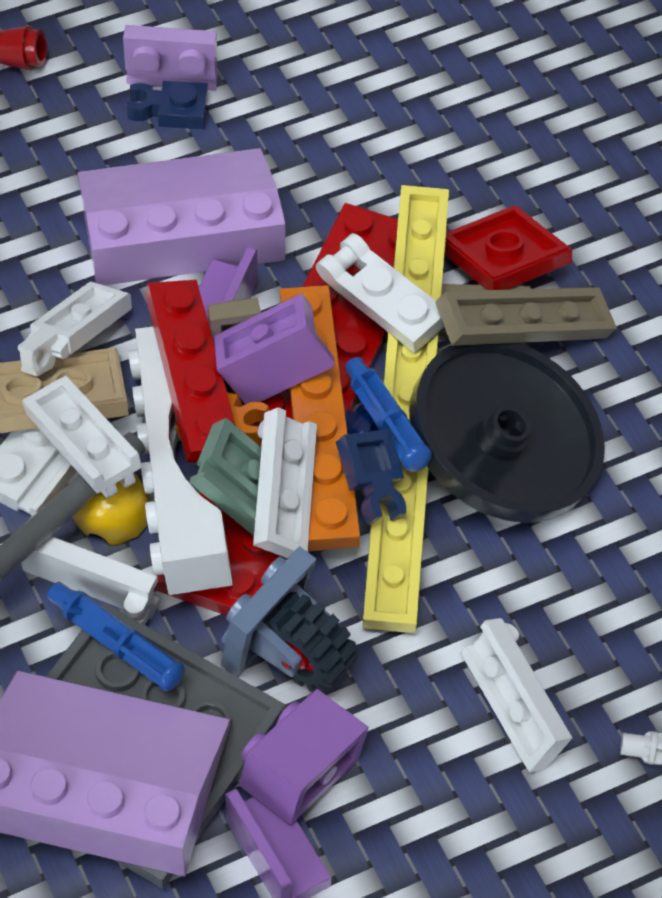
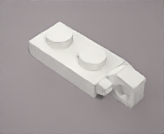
M91 281L30 324V335L24 342L18 345L22 364L21 371L39 376L52 369L56 358H67L69 354L79 350L84 344L132 309L131 295L127 292Z

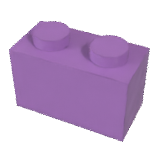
M316 689L302 703L294 701L289 704L280 715L276 726L266 735L263 732H259L248 742L241 755V759L245 762L239 786L291 825L359 760L369 727L320 690Z

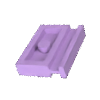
M125 25L123 45L127 84L142 83L149 86L162 87L163 81L208 83V90L216 91L218 80L216 31Z

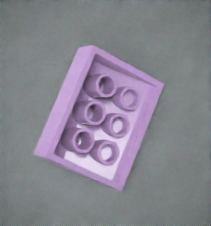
M261 148L78 172L95 282L97 284L110 285L205 272L212 259L238 266L247 247L257 249V264L285 261V220L278 190Z
M17 671L0 700V833L185 877L231 721L230 719Z

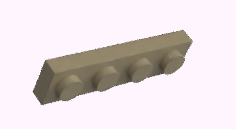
M600 287L445 291L435 302L452 346L606 339L617 329Z

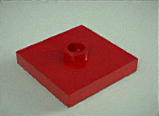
M516 205L446 232L444 255L486 290H507L572 263V248Z

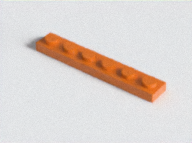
M329 285L280 288V303L302 293L312 305L316 334L332 353L335 362L334 367L289 388L292 419L302 424L308 421L317 424L308 551L359 548L360 532L354 490L349 491L336 441L347 434Z

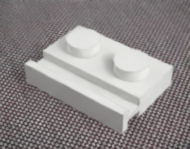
M39 428L11 432L0 445V503L18 512L23 510L31 514V517L59 494L77 472Z

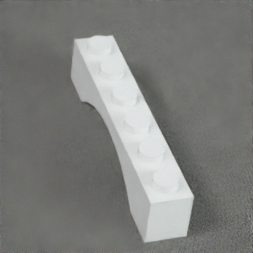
M152 326L135 329L137 349L128 352L133 380L141 379L142 386H135L132 389L137 417L145 416L146 423L137 424V434L145 446L143 454L150 455V462L141 463L145 494L154 493L155 501L145 503L150 534H159V542L150 543L154 575H165L169 595L231 586L233 583L221 510L204 499L192 487L175 461V448L178 441V435L175 430L177 421L154 328Z

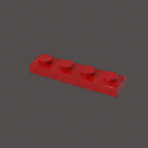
M197 279L148 283L145 296L187 463L198 462L212 424L227 418L235 425L224 380L217 371L215 346Z

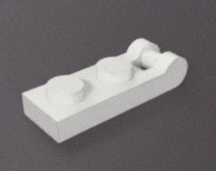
M352 233L340 243L341 249L334 256L328 254L316 264L318 274L328 285L412 352L416 353L444 328L435 304L436 301L372 252L366 242L357 234ZM353 264L361 269L354 277L346 272Z

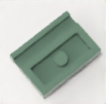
M225 418L212 424L197 462L200 468L198 473L191 477L189 483L254 536L261 447L230 420Z

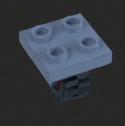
M299 546L287 560L281 556L278 557L262 576L261 583L264 585L252 597L248 594L242 595L232 606L226 616L229 627L221 640L225 644L221 666L234 676L239 677L259 655L280 669L285 676L294 677V682L301 687L306 684L309 691L314 692L318 689L322 693H326L358 658V653L355 651L357 645L355 641L348 639L351 635L348 629L338 626L337 623L340 620L334 614L330 615L325 610V606L316 602L307 594L317 559Z

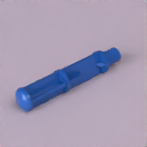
M360 357L350 359L345 365V370L352 379L351 388L373 418L378 429H390L397 456L402 462L403 467L411 472L420 471L425 468L432 458L431 450L417 433L405 412L400 408L381 380L377 371L373 368H368Z
M60 581L56 582L49 589L47 599L63 610V617L66 620L72 621L114 652L115 656L119 659L125 660L156 683L161 690L170 691L179 685L185 673V667L180 661L170 657L144 638L136 629H132L89 598V595L80 590L74 592Z

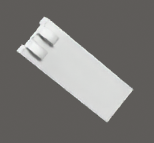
M66 375L22 400L26 415L97 494L102 492L108 499L118 493L115 484L118 481L124 488L135 483L133 473L142 468L138 452Z
M279 407L265 412L264 420L258 427V436L262 439L253 545L289 558L299 546L308 552L317 424L311 421L302 424L286 417V411Z
M52 536L21 562L23 571L54 583L60 581L72 590L83 591L93 598L122 608L128 617L144 625L148 619H152L160 604V597L155 596L153 591L158 582L157 576Z
M502 618L485 620L480 626L483 633L474 645L465 646L460 653L529 773L544 770L570 742L572 736L516 643L519 638L518 630L513 625L504 623Z

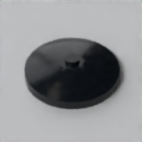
M519 343L450 345L429 362L413 388L409 406V421L426 446L431 450L432 458L427 465L428 469L455 497L482 513L512 522L533 523L551 520L573 509L591 490L600 475L604 461L605 444L602 426L592 402L577 381L567 371L547 356Z

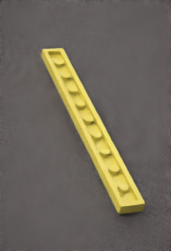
M401 185L394 269L437 301L442 291L449 189ZM388 332L384 384L408 419L413 388L429 362L437 355L438 333L414 353ZM399 459L404 478L393 485V488L402 494L406 502V514L395 521H391L388 509L385 505L379 503L382 517L371 524L362 629L415 633L428 467L426 466L420 471L411 472L403 467Z

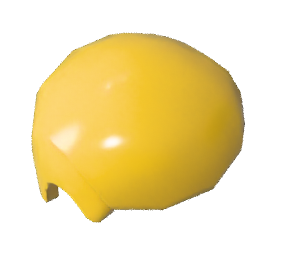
M133 473L135 477L134 484L124 488L118 481L115 483L117 494L107 499L102 492H99L72 517L75 524L86 536H89L90 533L96 534L105 539L110 545H120L138 537L147 527L145 503L151 502L148 493L145 494L144 485L136 473Z

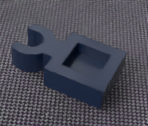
M163 81L161 90H153L149 85L142 83L131 84L130 100L133 102H127L128 119L145 121L155 116L158 117L159 127L204 129L208 102V83Z
M390 429L345 434L336 441L349 491L363 489L365 498L361 505V512L365 522L373 524L382 517L379 503L386 506L391 521H395L406 514V502L402 494L393 488V485L402 480L404 476Z

